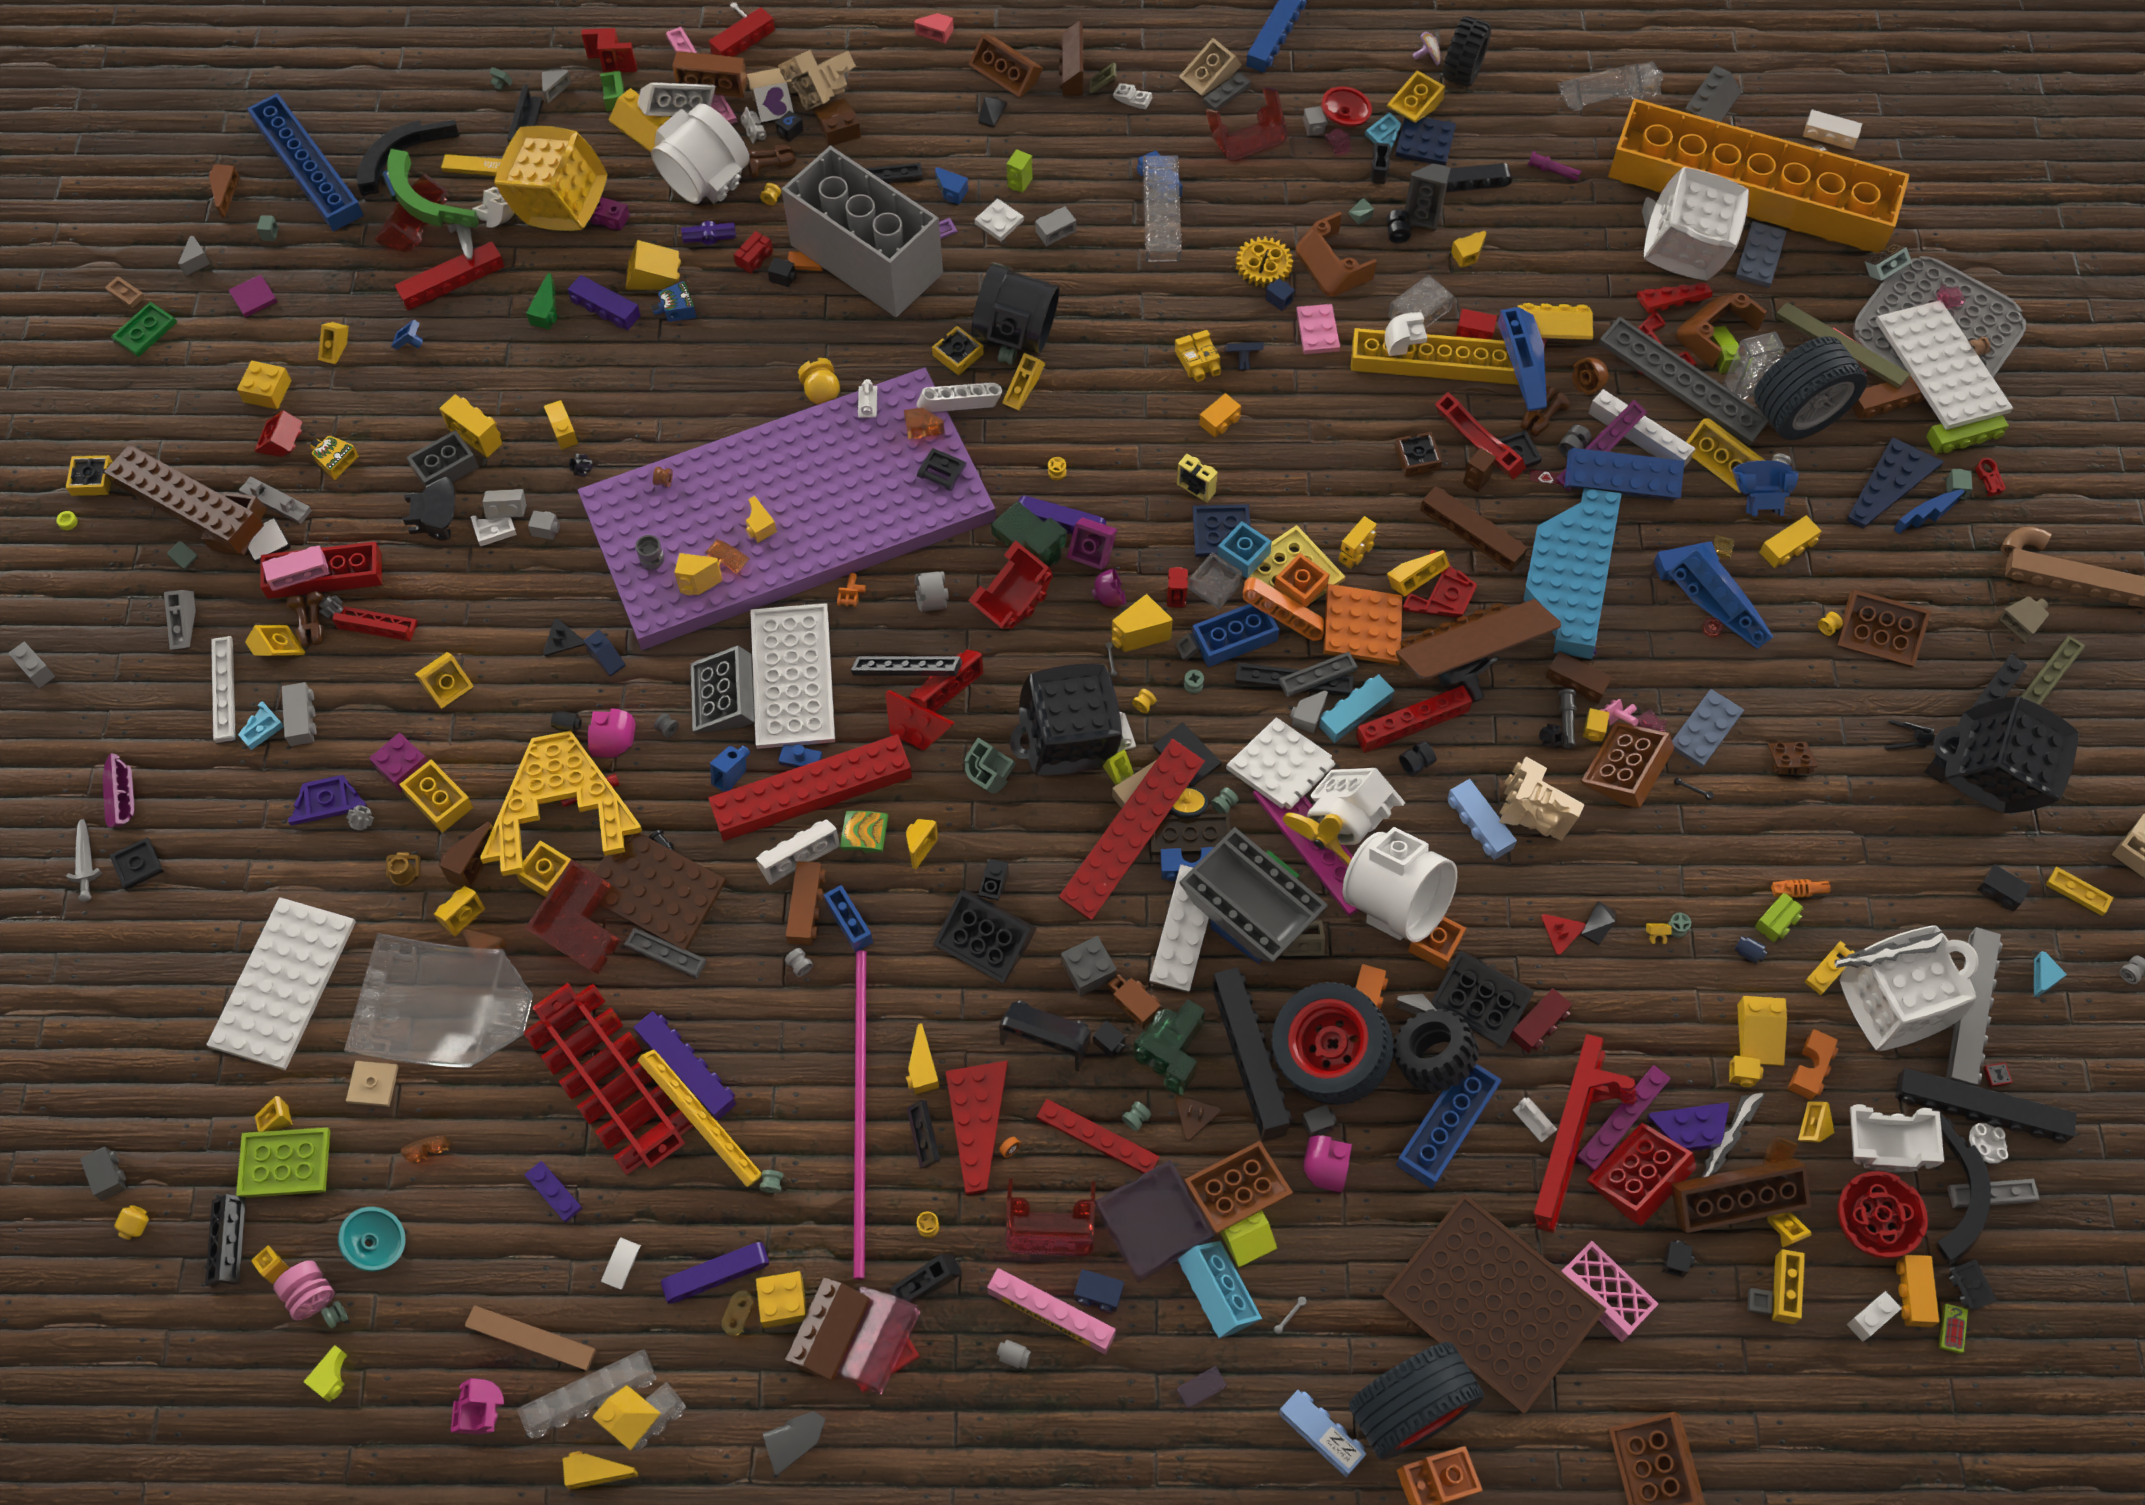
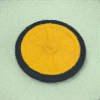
M1187 787L1170 811L1180 817L1198 816L1208 807L1207 796L1197 788Z

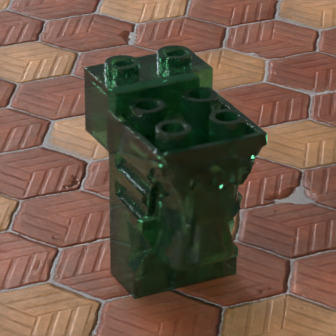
M1017 501L991 524L992 535L999 541H1003L1004 544L1011 547L1016 540L1048 567L1053 563H1058L1061 559V548L1067 542V530L1051 517L1043 522Z
M1189 999L1181 1006L1178 1013L1169 1009L1158 1010L1153 1023L1149 1025L1147 1031H1143L1134 1041L1133 1057H1135L1138 1063L1142 1065L1147 1064L1160 1076L1165 1075L1164 1085H1166V1088L1174 1094L1179 1093L1181 1095L1184 1094L1193 1080L1197 1067V1061L1186 1055L1185 1052L1203 1026L1205 1009Z

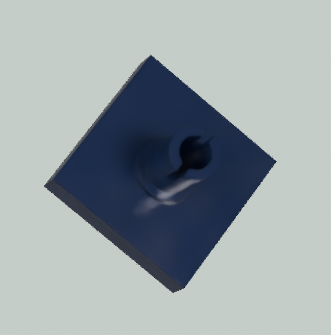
M1264 342L1224 345V352L1238 353V370L1244 369V363L1245 369H1250L1249 353L1251 351L1264 350Z

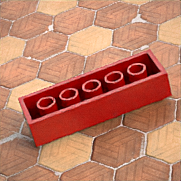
M376 541L323 547L321 549L326 558L329 570L328 575L272 591L266 580L262 562L302 550L261 555L260 588L266 598L271 599L305 595L311 592L322 593L381 586L382 552Z

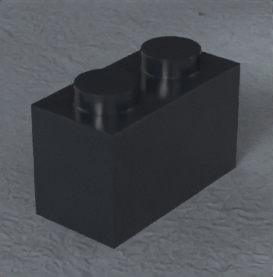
M1994 864L1987 872L1977 891L1981 892L1986 898L1998 902L2003 908L2014 912L2022 904L2032 886Z

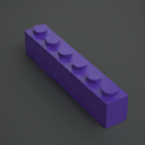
M652 1011L633 1027L636 1034L651 1050H655L712 1117L718 1121L736 1105L734 1101L735 1094L729 1087L724 1088L720 1084L722 1081L715 1072L711 1074L706 1069L708 1065L701 1057L697 1059L693 1055L695 1051L688 1043L684 1045L680 1041L681 1036L674 1028L670 1030L666 1026L668 1024L666 1019L661 1014L657 1016Z

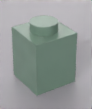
M1952 469L1946 479L1947 493L1963 489L1965 492L1960 499L1966 500L1972 491L1971 471Z

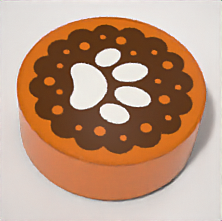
M1016 1137L1008 1138L1001 1145L1000 1153L1005 1158L1010 1157L1019 1149L1021 1142Z

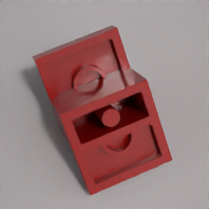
M615 28L581 29L587 59L600 58L603 73L615 71L637 72L632 43H619Z

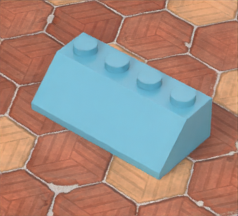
M1221 1241L1194 1246L1178 1259L1182 1271L1187 1276L1193 1292L1198 1297L1203 1311L1209 1318L1212 1328L1219 1338L1232 1335L1262 1319Z

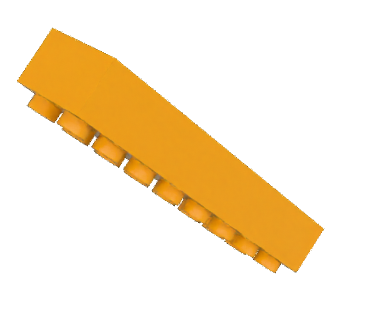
M1634 99L1608 177L1626 184H1634L1662 193L1673 176L1684 167L1709 172L1736 182L1749 190L1746 213L1748 217L1755 218L1761 222H1769L1787 227L1793 231H1801L1819 236L1828 241H1836L1858 247L1863 251L1879 253L1885 249L1895 229L1910 174Z

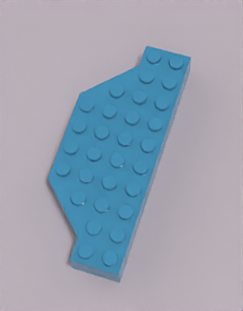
M1584 488L1581 503L1537 526L1524 601L1527 602L1535 599L1560 620L1561 627L1552 631L1556 636L1553 653L1560 651L1570 656L1593 658L1622 493Z

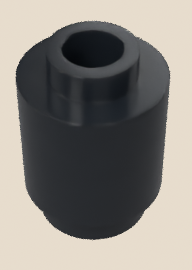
M558 711L554 712L551 717V727L559 731L576 733L577 729L580 730L582 725V719L579 718L577 713Z

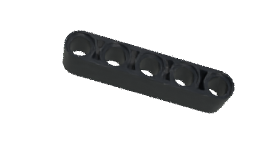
M1506 163L1451 168L1446 193L1506 187L1512 183L1509 166Z

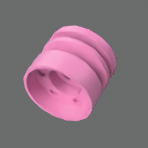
M314 1261L301 1262L291 1267L274 1284V1291L282 1302H286L285 1308L290 1312L294 1320H303L318 1313L331 1302L335 1295V1291L329 1285V1282L326 1279H322L323 1273Z

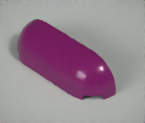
M115 754L108 756L103 770L105 821L110 828L126 824L134 814L132 771L130 766H126L123 761L118 759L119 756Z

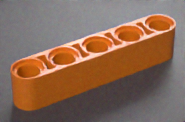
M1251 577L1245 581L1243 599L1310 640L1317 641L1322 639L1325 621L1321 616L1257 578Z

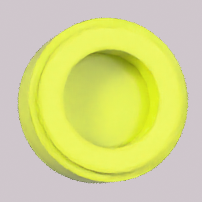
M64 511L57 516L56 522L62 530H71L77 525L78 519L73 512Z

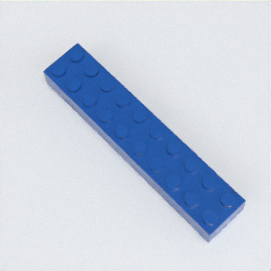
M278 93L247 108L255 126L332 231L364 216L356 198Z

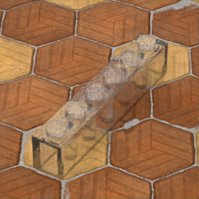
M643 1349L517 1408L526 1434L530 1438H539L547 1434V1430L553 1427H563L569 1423L568 1420L576 1416L577 1418L584 1417L590 1413L589 1410L595 1407L600 1408L609 1397L626 1385L632 1390L638 1387L645 1388L651 1385L653 1380L657 1379L647 1352Z

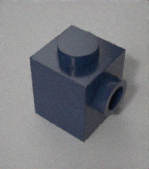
M1279 278L1274 283H1270L1266 288V300L1281 311L1294 300L1295 290Z

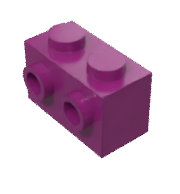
M601 197L589 221L595 225L607 226L612 230H622L630 216L627 204Z

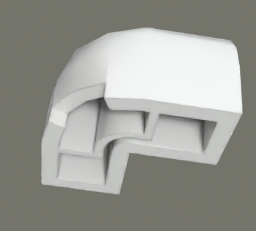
M495 187L485 190L483 193V204L472 208L473 211H476L477 217L480 220L487 221L486 227H495L508 222L514 215V211Z
M1421 312L1396 316L1388 324L1385 332V344L1389 356L1407 354L1409 345L1427 342V335L1423 324L1424 317Z

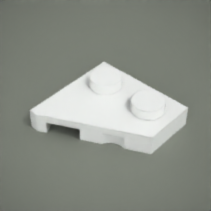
M471 516L480 546L517 535L511 517L478 519L477 516Z

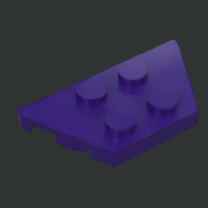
M343 775L302 784L300 795L294 804L295 810L292 817L288 818V823L292 826L347 814L349 809L353 810L358 805L365 807L367 805Z
M1729 1103L1649 1113L1647 1118L1650 1123H1655L1661 1130V1134L1689 1151L1720 1147L1722 1144Z

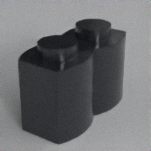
M1376 143L1374 146L1370 174L1372 183L1385 184L1387 181L1391 147L1388 143Z

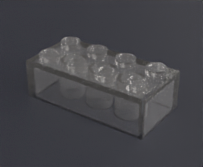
M1776 331L1741 340L1723 383L1724 387L1742 399L1754 396L1759 380L1782 357L1785 350Z

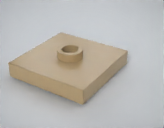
M355 1061L346 1102L350 1104L390 1107L399 1068L398 1065Z

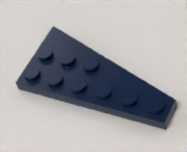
M1892 437L1846 521L1864 529L1879 517L1883 511L1889 509L1893 503L1900 500L1915 488L1919 482L1931 475L1935 469L1941 467L1944 461Z

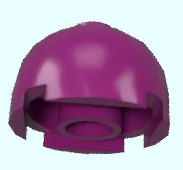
M1109 569L1099 574L1094 582L1095 589H1092L1094 599H1099L1102 605L1110 608L1126 604L1125 593L1121 591L1120 587L1122 583L1115 569Z

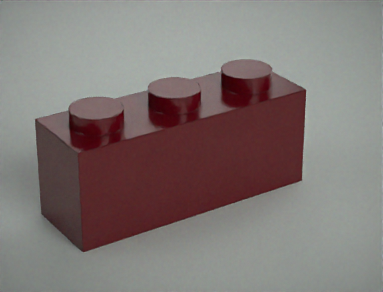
M1552 988L1513 1029L1510 1038L1528 1054L1533 1049L1537 1051L1545 1042L1542 1039L1546 1035L1550 1037L1557 1030L1556 1024L1559 1021L1564 1022L1570 1016L1569 1010L1572 1004Z

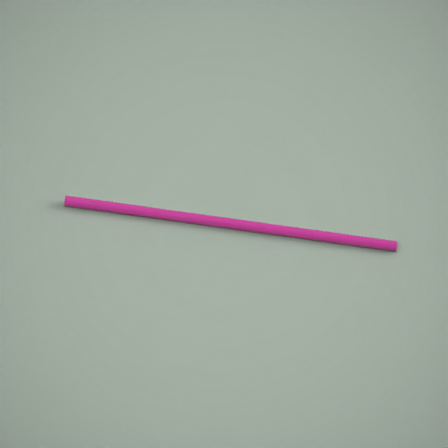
M862 950L856 952L854 1280L865 1279L866 951Z

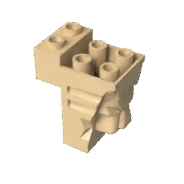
M811 50L778 65L785 81L792 80L793 87L797 91L806 111L827 102L834 95L845 92L844 88L847 86L844 73L856 67L849 51L817 65Z
M1525 757L1522 763L1517 762L1512 771L1514 775L1510 774L1504 783L1507 786L1504 794L1508 795L1505 800L1508 804L1505 803L1500 811L1502 817L1499 823L1521 824L1529 827V829L1538 830L1544 836L1551 835L1553 838L1562 841L1579 818L1584 804L1543 782L1542 778L1547 768Z

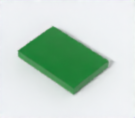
M149 302L114 333L111 338L139 358L170 330L177 321L174 317Z

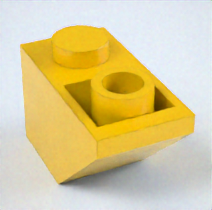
M1486 231L1474 233L1468 237L1453 241L1451 254L1460 268L1477 262L1484 245Z

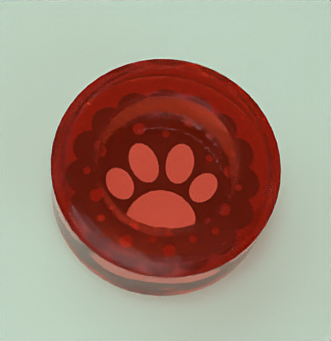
M1714 617L1707 618L1702 626L1704 634L1709 637L1719 636L1723 629L1722 622Z

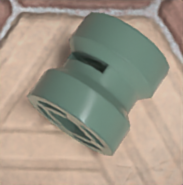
M1225 787L1220 792L1219 797H1215L1211 801V805L1219 814L1228 813L1230 807L1236 805L1239 799L1231 789Z
M1136 1101L1132 1105L1130 1112H1126L1122 1116L1123 1121L1134 1131H1138L1142 1127V1122L1147 1121L1151 1117L1150 1111L1143 1104Z

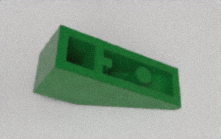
M547 273L526 313L530 325L550 330L552 324L557 319L555 284L551 273Z

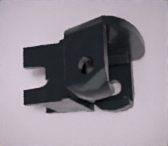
M444 477L427 485L423 493L404 495L406 502L410 503V516L403 517V522L405 525H416V527H409L408 531L410 534L428 533V536L436 540L445 541L450 539L451 529L446 528L451 524L454 516L455 489L449 478Z

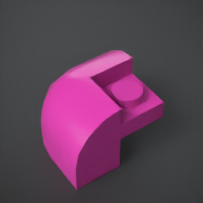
M612 708L611 712L593 711L591 725L588 727V747L591 756L604 758L619 757V754L631 747L636 727L633 716L626 711Z
M1313 1136L1308 1139L1303 1168L1307 1178L1313 1185L1342 1193L1346 1181L1352 1144L1331 1140V1137Z
M470 1378L459 1386L462 1391L459 1401H454L451 1433L485 1434L494 1432V1424L497 1420V1411L495 1410L504 1405L503 1394L499 1387L491 1381Z

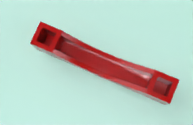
M1449 392L1434 404L1439 415L1478 450L1482 448L1496 457L1495 465L1509 478L1514 480L1526 469L1523 458L1512 448L1490 434Z

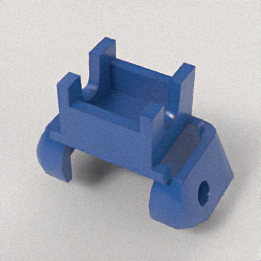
M1771 460L1748 461L1734 467L1732 472L1738 489L1743 494H1747L1746 513L1758 516V509H1772V512L1784 516L1785 497H1789V492H1793L1798 481V472L1793 471L1792 467L1786 463Z

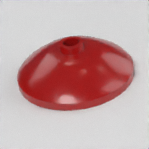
M1344 86L1331 88L1324 94L1321 101L1324 114L1332 122L1341 126H1360L1367 122L1371 116L1372 106L1369 99L1362 92L1354 88Z

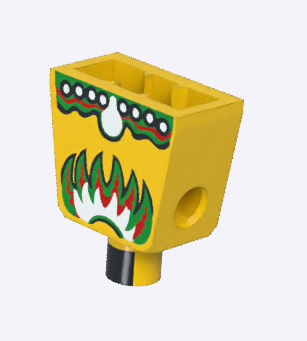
M327 436L322 442L314 439L310 445L313 449L312 456L314 460L333 480H336L359 457L352 444L332 436Z

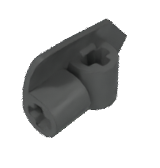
M812 1411L787 1421L786 1425L763 1433L776 1475H779L818 1444L826 1420L824 1417Z

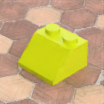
M1263 1211L1220 1232L1238 1268L1277 1249L1270 1225Z

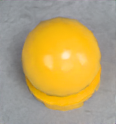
M818 358V361L813 363L807 361L798 370L799 380L804 385V392L811 402L819 405L837 398L840 392V384L834 374V368L830 360Z

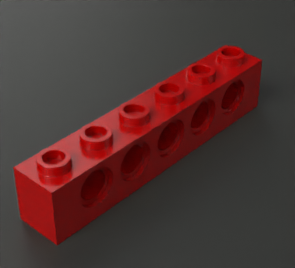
M1464 685L1358 726L1356 739L1363 752H1369L1468 713L1472 699Z

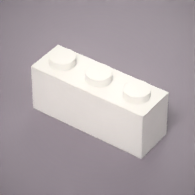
M1811 110L1803 137L1853 150L1858 140L1862 123Z

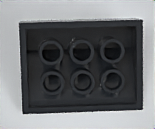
M960 890L933 945L1004 984L1028 947L1037 927L969 890Z
M1460 950L1431 1004L1437 1010L1446 1009L1447 1012L1453 1011L1457 1013V1015L1464 1018L1469 1028L1504 1047L1535 990L1467 952Z

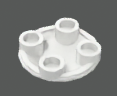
M1978 1123L1972 1127L1969 1133L1971 1146H1976L1984 1161L1990 1164H1998L2008 1157L2003 1129L2000 1127L1995 1128L1987 1123Z

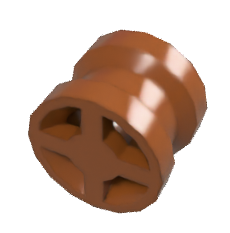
M655 467L653 485L658 486L662 484L665 487H670L673 479L672 469L667 468L664 470L661 467Z

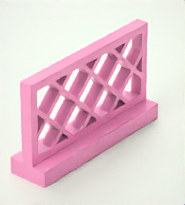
M1593 1241L1561 1271L1607 1308L1599 1318V1321L1621 1342L1658 1305L1644 1289ZM1590 1249L1598 1256V1262L1588 1261L1587 1252ZM1574 1265H1583L1585 1276L1577 1275L1571 1268ZM1588 1266L1599 1267L1600 1277L1589 1276ZM1603 1267H1610L1614 1271L1615 1278L1604 1277ZM1590 1281H1600L1601 1291H1594L1590 1287ZM1605 1282H1615L1616 1292H1606ZM1620 1283H1627L1631 1287V1293H1621ZM1607 1297H1617L1618 1307H1611L1607 1303ZM1622 1298H1632L1633 1308H1623ZM1637 1299H1644L1650 1307L1648 1309H1638ZM1623 1313H1634L1635 1323L1632 1326L1624 1320Z

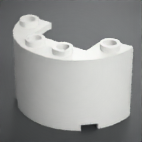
M1861 1104L1850 1108L1853 1160L1857 1165L1863 1163L1866 1169L1883 1172L1918 1171V1168L1926 1165L1927 1169H1930L1944 1162L1940 1111L1921 1108L1912 1117H1905L1904 1114L1884 1116L1882 1113H1873V1108H1867Z

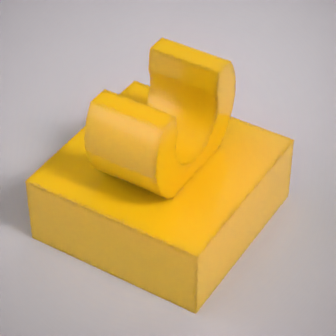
M1646 923V932L1651 934L1650 942L1655 944L1656 937L1661 936V943L1666 944V935H1671L1672 927L1668 924Z

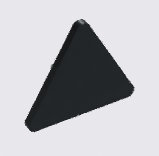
M555 619L543 654L548 656L585 644L581 637L559 619Z

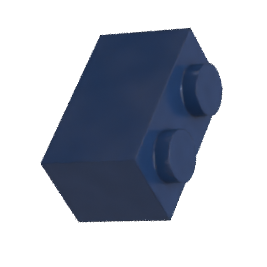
M1082 1269L1075 1290L1074 1300H1078L1077 1303L1083 1306L1090 1307V1304L1098 1306L1099 1310L1106 1313H1111V1311L1117 1312L1124 1288V1281Z

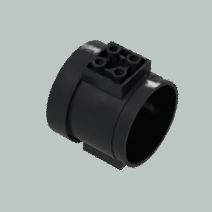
M993 262L984 277L977 298L971 327L972 338L987 343L997 342L1020 350L1023 349L1040 354L1045 347L1053 325L1059 301L1060 286L1013 272L1012 267Z

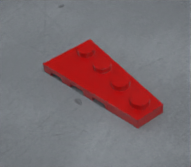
M1697 283L1696 285L1662 287L1661 289L1654 290L1645 289L1644 291L1637 292V299L1647 313L1650 314L1654 313V309L1657 308L1666 310L1669 305L1681 306L1684 305L1685 301L1693 303L1712 298L1713 291L1707 283Z

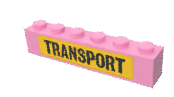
M997 1268L987 1287L989 1295L1105 1355L1115 1337V1328Z

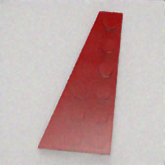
M1008 1060L945 1071L966 1195L986 1192L988 1189Z

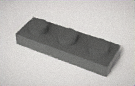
M1238 72L1203 98V104L1213 112H1216L1249 88L1251 81Z

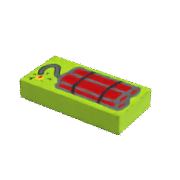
M1949 1304L1943 1305L1939 1341L1940 1349L1959 1354L1964 1353L1968 1309Z

